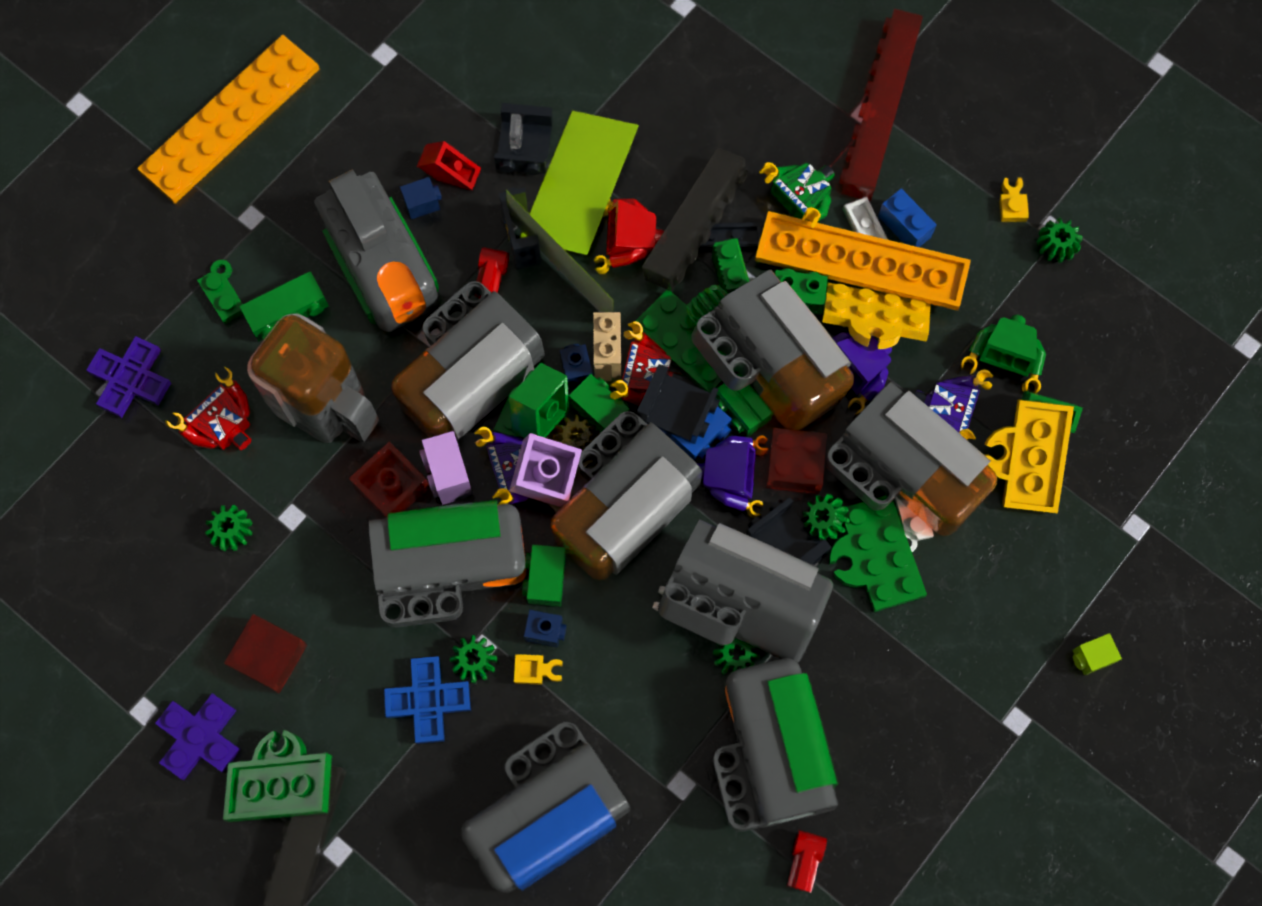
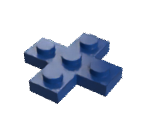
M439 656L411 659L412 687L384 689L386 718L414 716L416 744L445 741L443 713L471 711L469 682L441 684Z

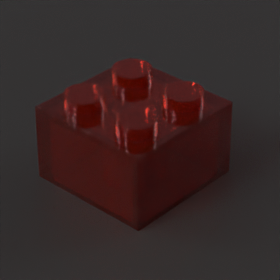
M773 428L770 438L766 488L819 494L823 486L827 434Z
M390 442L349 478L356 490L385 519L388 518V513L405 511L430 488L427 479Z
M253 614L227 657L225 664L231 669L280 694L307 644L295 635Z

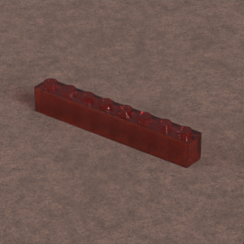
M894 9L892 18L886 17L882 31L887 33L886 39L880 38L876 53L881 54L880 60L874 59L870 74L875 75L873 82L868 81L864 96L869 97L868 102H862L858 117L863 119L861 125H855L852 139L856 140L855 147L849 146L845 161L850 162L848 169L843 168L839 183L844 184L841 194L859 199L867 197L871 202L923 19L921 15Z

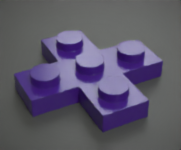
M135 336L123 358L99 348L86 370L90 375L108 382L96 405L121 418L135 395L159 406L171 385L168 379L149 371L161 351L159 346Z
M213 693L195 716L175 701H172L155 723L177 739L160 761V764L182 780L186 779L201 757L224 773L228 768V763H232L241 751L240 748L219 734L236 710Z

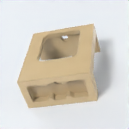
M620 312L593 313L595 378L600 377L607 384H612L621 380Z

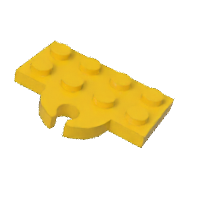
M828 283L822 322L848 327L852 338L866 347L869 345L871 336L878 337V349H886L897 344L900 337L927 342L931 304L891 293H882L866 288L860 289L844 284Z
M1018 399L1014 426L1002 427L994 431L986 439V446L993 447L1000 444L1004 447V455L999 459H994L989 454H984L991 461L987 468L997 477L1006 480L1002 501L1003 507L1058 513L1074 410L1073 406Z

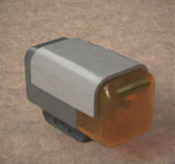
M772 270L764 272L725 296L713 311L698 320L691 335L693 344L729 389L738 391L751 384L778 421L788 431H799L834 409L854 383V375L849 368L851 364L849 359L786 281L781 282ZM702 330L708 331L710 335L703 333ZM718 351H723L726 356L721 355ZM734 371L739 372L743 377L737 376Z
M469 282L425 320L423 332L431 346L392 380L391 389L403 412L429 438L454 431L456 440H459L505 400L510 392L525 380L526 375L534 370V366L545 357L541 337L497 292L493 291L491 293L480 282ZM473 295H481V298L478 300H470ZM456 311L462 312L457 318L450 317ZM434 329H442L440 334L431 335Z
M300 314L283 316L275 324L248 362L249 376L271 411L293 427L297 426L323 443H331L343 431L364 443L379 422L372 403L365 398L364 390L344 346L327 335L321 326Z
M890 382L848 426L842 437L831 447L825 460V465L829 472L873 510L885 509L898 497L907 508L941 536H949L955 533L997 485V475L988 466L991 461L912 392L904 393L893 382ZM839 454L845 458L846 462L844 464H837L833 461L832 456ZM860 472L865 476L866 481L857 482L852 474ZM876 490L884 492L886 500H877L873 492Z
M623 412L581 452L578 463L579 471L588 483L551 519L550 525L554 541L559 547H564L566 554L590 577L602 580L607 578L612 572L617 575L691 501L692 493L701 485L702 471L697 463L656 425L651 422L646 424L633 412ZM625 423L635 425L632 431H624L621 427ZM608 441H612L617 445L612 450H606L602 447ZM587 460H595L598 463L592 469H587L583 466Z

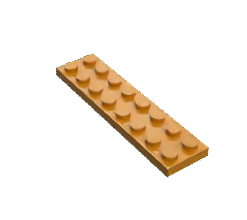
M282 35L137 169L176 204L320 70L318 64Z
M768 211L755 261L802 273L817 272L822 276H828L827 279L959 310L971 260L816 223L815 227L812 228L810 227L811 221H802L799 218Z

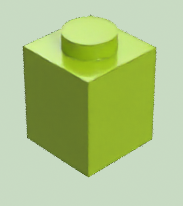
M1110 633L1073 649L1074 663L1079 670L1083 671L1084 676L1122 659Z

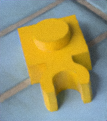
M1005 178L1002 183V191L1005 194H1001L999 198L1001 222H1027L1029 218L1027 194L1019 193L1023 186L1021 178L1017 179L1016 187H1011L1008 184V178Z
M515 654L514 684L542 685L543 677H548L553 682L562 681V676L553 675L551 670L555 666H563V661L554 659L548 664H544L543 655Z

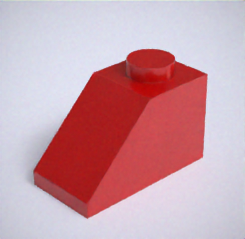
M445 141L426 144L417 167L434 179L467 190L473 189L481 170L478 165Z

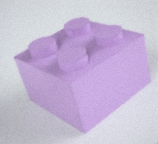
M454 431L422 440L424 449L420 450V455L427 474L432 473L427 475L434 498L439 497L442 505L473 496Z
M530 433L522 442L509 491L562 507L569 501L582 449Z

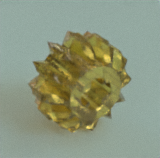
M576 414L573 422L568 417H565V426L557 424L556 430L559 433L554 434L553 439L556 442L579 448L583 451L598 436L594 434L597 431L596 425H589L587 417L582 422H579V415ZM577 434V437L580 435L581 440L575 442L574 438L572 441V435Z

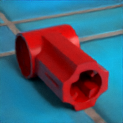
M483 247L478 263L479 273L476 282L483 284L491 293L493 291L498 293L502 275H505L507 270L509 252ZM479 294L474 295L478 298H481V295Z
M801 830L798 831L792 853L794 859L787 886L811 893L818 864L823 859L827 838Z

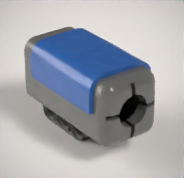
M564 722L507 760L505 770L516 789L467 820L461 829V837L475 861L479 862V867L489 884L502 893H509L518 887L521 890L526 889L616 827L615 821L629 813L630 806L579 729L570 722ZM565 730L575 733V739L569 744H564L559 740L560 734ZM541 746H547L551 749L550 756L545 760H540L536 757V750ZM517 762H524L527 765L526 772L521 776L512 774V766Z

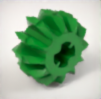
M1061 218L1056 219L1055 223L1050 220L1038 232L1040 237L1037 239V245L1042 246L1040 254H1049L1048 261L1052 260L1053 257H1056L1058 263L1062 262L1064 258L1069 261L1073 258L1074 254L1079 252L1083 236L1077 234L1079 227L1072 228L1070 226L1071 220L1063 223Z
M712 285L698 293L687 305L686 312L691 321L697 324L698 320L713 311L728 293L719 285Z
M826 494L825 498L818 495L815 498L816 504L812 502L807 503L811 510L810 512H803V516L809 518L804 523V526L811 528L810 535L814 537L819 535L821 540H827L828 536L831 539H837V531L841 533L846 532L842 524L849 523L850 519L843 515L849 509L842 506L843 500L840 498L834 499L831 494ZM825 513H828L827 516L830 517L827 522L823 518Z
M221 505L220 514L211 511L214 520L206 521L205 524L210 529L205 534L208 538H212L210 543L214 547L220 545V549L226 551L230 545L233 551H237L238 542L242 545H247V541L243 537L252 535V531L248 527L253 523L251 519L246 518L247 512L245 510L238 511V507L232 505L228 511L224 505ZM232 524L234 526L233 529H228L226 532L224 530L225 527L229 528Z
M471 635V643L467 644L464 638H461L462 649L458 646H453L452 648L458 654L457 656L450 657V662L457 664L452 668L453 672L456 674L462 671L460 675L462 681H465L469 674L472 683L477 682V675L479 674L485 681L487 676L484 671L487 670L492 673L495 671V668L489 663L498 661L497 656L490 655L495 650L494 646L489 645L485 647L487 639L484 637L478 644L475 635ZM474 653H476L480 661L477 664L473 662V665H470L468 657L471 654L474 657Z
M736 638L728 645L716 643L721 649L713 650L714 656L721 657L714 662L715 666L725 665L721 671L723 675L729 669L733 672L738 669L754 666L756 664L752 660L760 659V654L752 652L757 649L756 647ZM734 649L740 650L739 654L743 653V656H740L737 661L733 660V655H729L733 653Z

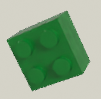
M540 363L533 371L526 375L525 380L518 387L510 392L508 401L513 433L523 438H526L530 433L544 438L548 436L569 412L567 375Z

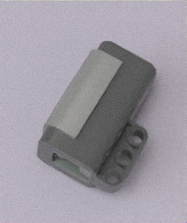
M699 520L665 587L658 605V612L664 619L718 644L728 645L736 638L779 659L790 658L798 663L819 624L833 590V582L829 578L817 573L819 568L721 523L716 527L703 520Z

